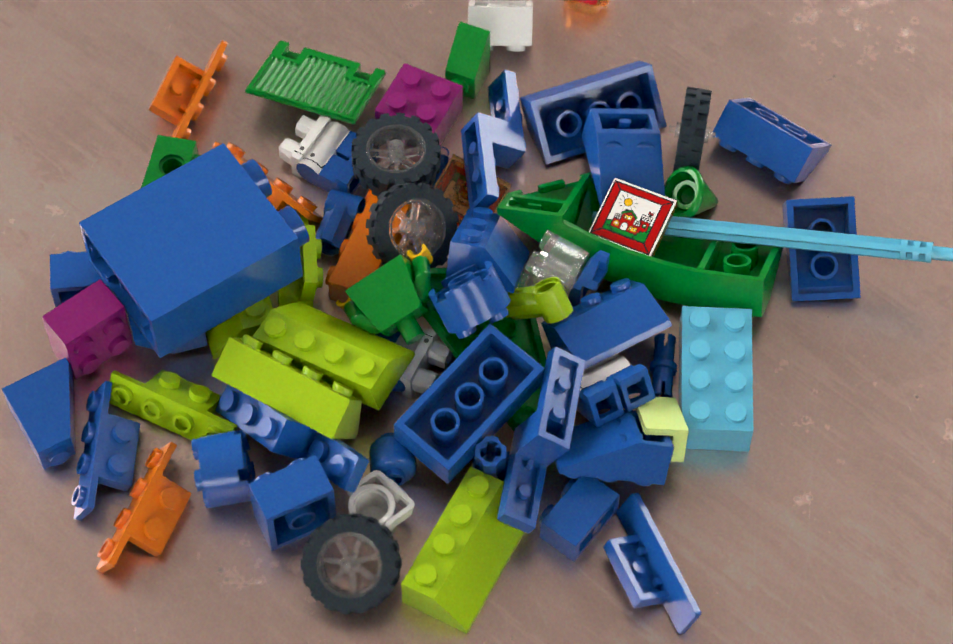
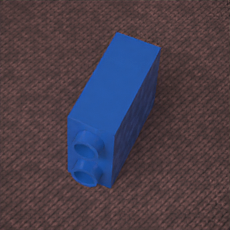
M224 143L79 222L90 263L111 292L125 307L127 314L160 358L303 276L300 247L309 242V234L302 219L291 206H286L277 211L267 199V197L272 195V189L267 176L255 160L250 159L240 165Z

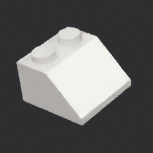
M469 0L468 24L490 31V51L493 50L494 45L506 46L507 51H525V46H532V1Z

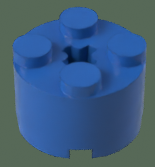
M491 261L484 262L486 268L479 270L477 264H474L450 275L441 281L443 289L436 293L433 287L428 293L448 333H456L458 339L473 334L477 330L476 326L487 320L490 323H494L509 314L506 307L511 302V299Z
M243 429L192 439L193 456L195 460H199L200 469L194 470V480L197 491H202L205 507L216 508L251 501L248 484L256 479L254 462L250 461L247 452L251 448L245 431Z

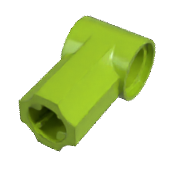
M558 277L546 278L534 286L516 288L514 293L507 292L511 302L506 307L509 312L506 317H512L514 320L543 317L546 323H556L567 318L573 312L571 302Z

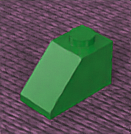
M460 21L446 65L445 79L462 85L463 96L475 100L490 72V31Z

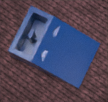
M590 108L581 136L600 207L614 178L665 196L661 133L654 109Z
M624 410V415L598 428L590 421L574 426L570 449L555 460L559 474H564L570 478L585 476L599 478L605 482H616L617 480L630 481L640 486H651L652 484L665 485L674 446L670 436L645 435L637 411L631 410L628 412Z

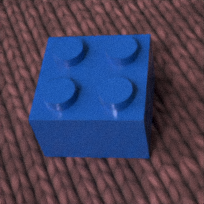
M316 455L307 459H296L286 468L274 473L267 472L261 474L248 484L254 517L271 551L311 535L321 524L337 516L334 489Z

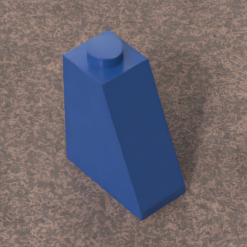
M66 357L2 388L7 406L44 470L51 466L61 465L70 456L76 454L74 378Z

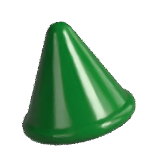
M682 166L672 172L664 185L665 196L677 201L670 216L692 218L697 214L714 208L718 204L716 195L704 181L700 172L692 166Z

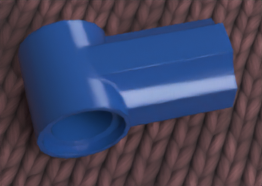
M336 189L330 190L324 205V217L316 233V239H321L322 254L332 257L339 254L344 239H348L355 216L357 213H363L364 197Z
M485 436L482 442L475 444V456L473 457L472 467L504 482L510 451H506V446L499 441L498 437Z

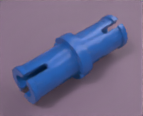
M659 333L654 337V360L651 361L649 369L650 374L653 375L652 386L656 397H659L661 392L662 397H673V376L677 372V364L674 362L676 337L668 333V340L664 345L665 333Z

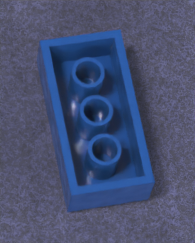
M489 324L394 423V439L449 484L475 456V444L482 442L485 436H494L542 385L544 367L493 325Z

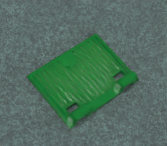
M280 40L246 88L245 93L355 125L387 72L376 68L372 74L361 71V63L306 47L303 48L300 54L289 51V43Z

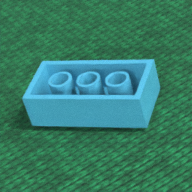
M682 306L679 323L678 404L689 430L686 449L749 452L753 436L752 309Z

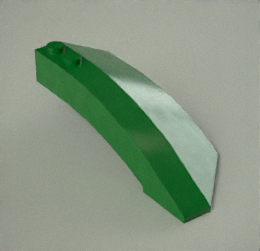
M591 172L580 174L579 181L565 184V181L562 179L538 185V191L524 195L521 190L508 192L497 207L498 215L562 259L582 269L588 260L599 250L610 253L608 271L603 278L613 283L620 279L629 278L630 280L643 283L652 296L660 300L694 307L752 309V317H762L770 301L783 251L782 247L666 235L660 236L651 256L624 248L589 232L592 226V214L600 209Z

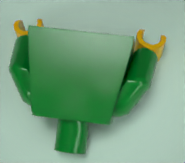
M421 244L422 251L417 255H414L411 249L407 251L412 264L400 254L345 290L349 296L348 300L344 303L337 300L336 305L345 312L352 325L371 334L382 333L388 337L399 331L407 345H411L424 337L425 333L417 319L429 311L427 302L430 299L428 293L431 290L430 264L433 261V256L425 244Z

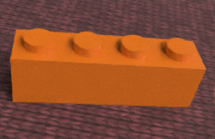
M370 189L366 196V207L363 213H357L352 225L353 232L350 238L344 239L341 244L339 260L336 266L332 265L327 272L325 284L329 287L330 300L346 302L349 296L345 290L383 266L381 259H376L372 251L374 249L372 245H368L366 235H369V228H366V220L370 219V207L379 200L378 196L373 195ZM419 200L403 202L393 212L389 222V235L393 246L397 250L418 210Z

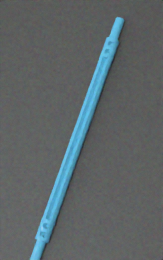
M596 211L592 214V224L598 213ZM677 216L669 217L661 234L931 263L932 260L953 262V248L934 246V242Z

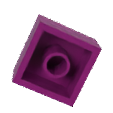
M404 63L376 107L375 120L379 119L380 115L389 113V116H396V113H405V116L410 118L412 115L420 118V122L423 124L427 122L432 127V133L436 132L439 138V145L441 146L463 110V86ZM401 139L394 140L396 142H399L401 144L421 151L419 147H417L411 142Z
M101 279L42 316L53 353L59 360L66 357L75 380L85 374H91L100 364L112 356L122 354L133 343L125 307Z

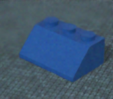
M752 98L729 99L711 135L720 139L719 145L729 151L736 152V150H739L746 154V160L759 168L768 167L775 171L773 176L786 184L804 181L832 146L830 143Z
M485 207L468 209L450 241L446 278L474 264H477L479 270L486 268L484 262L491 261L506 291L514 293L529 259L530 251L503 217Z
M629 278L617 280L610 285L611 289L601 294L597 292L581 298V303L573 307V312L567 318L556 323L541 322L551 349L556 346L585 360V370L671 327L670 319L643 283L630 280Z

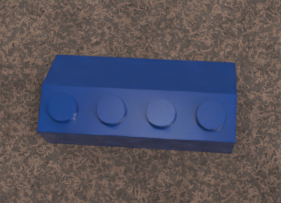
M636 61L520 97L527 129L546 165L586 152L581 135L590 108L654 109L659 129L667 127L652 64L643 61Z

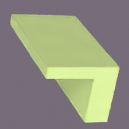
M656 397L635 408L644 434L670 436L674 446L671 462H684L689 430L675 397Z

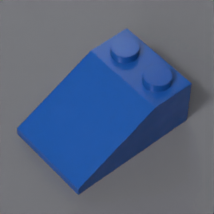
M854 196L786 200L782 205L783 227L857 235ZM785 248L792 302L861 298L858 255Z

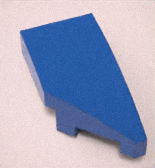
M599 250L588 260L569 293L568 298L572 307L580 304V299L588 295L590 290L597 291L608 271L610 253Z

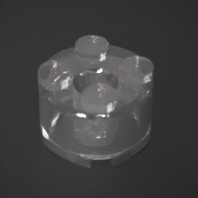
M547 230L538 246L542 251H534L525 266V270L529 271L530 274L524 273L516 288L534 286L546 278L558 277L567 296H569L572 287L586 265L590 253L585 251L584 248Z

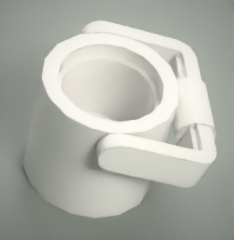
M374 470L363 477L355 493L347 491V494L350 496L348 502L349 514L359 513L363 514V516L373 517L380 524L386 526L392 532L391 535L395 533L397 525L412 515L415 505L414 501L397 483L379 470ZM395 502L403 507L397 514ZM352 533L363 544L375 545L373 541L362 534Z

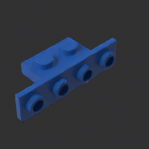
M105 381L96 391H92L86 402V411H89V418L81 435V441L85 443L84 452L77 463L76 472L80 474L79 485L74 490L71 502L72 506H75L74 519L82 521L94 509L98 483L123 491H127L132 487L140 423L108 413L112 382Z
M632 493L616 512L628 536L611 538L605 543L603 548L633 608L663 604L678 634H685L701 616V611L640 494Z

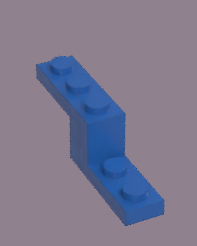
M504 69L488 86L491 116L477 112L461 129L469 209L475 207L489 208L499 198V186L497 184L495 167L509 169L526 152V141L524 140L522 126L523 116L520 111L516 73Z
M556 346L547 354L537 411L514 430L497 516L498 521L527 534L536 528L547 467L570 449L585 360Z
M228 384L215 410L228 421L236 424L238 428L243 429L246 434L271 452L294 459H307L316 455L327 478L345 491L355 493L370 461L340 439H331Z

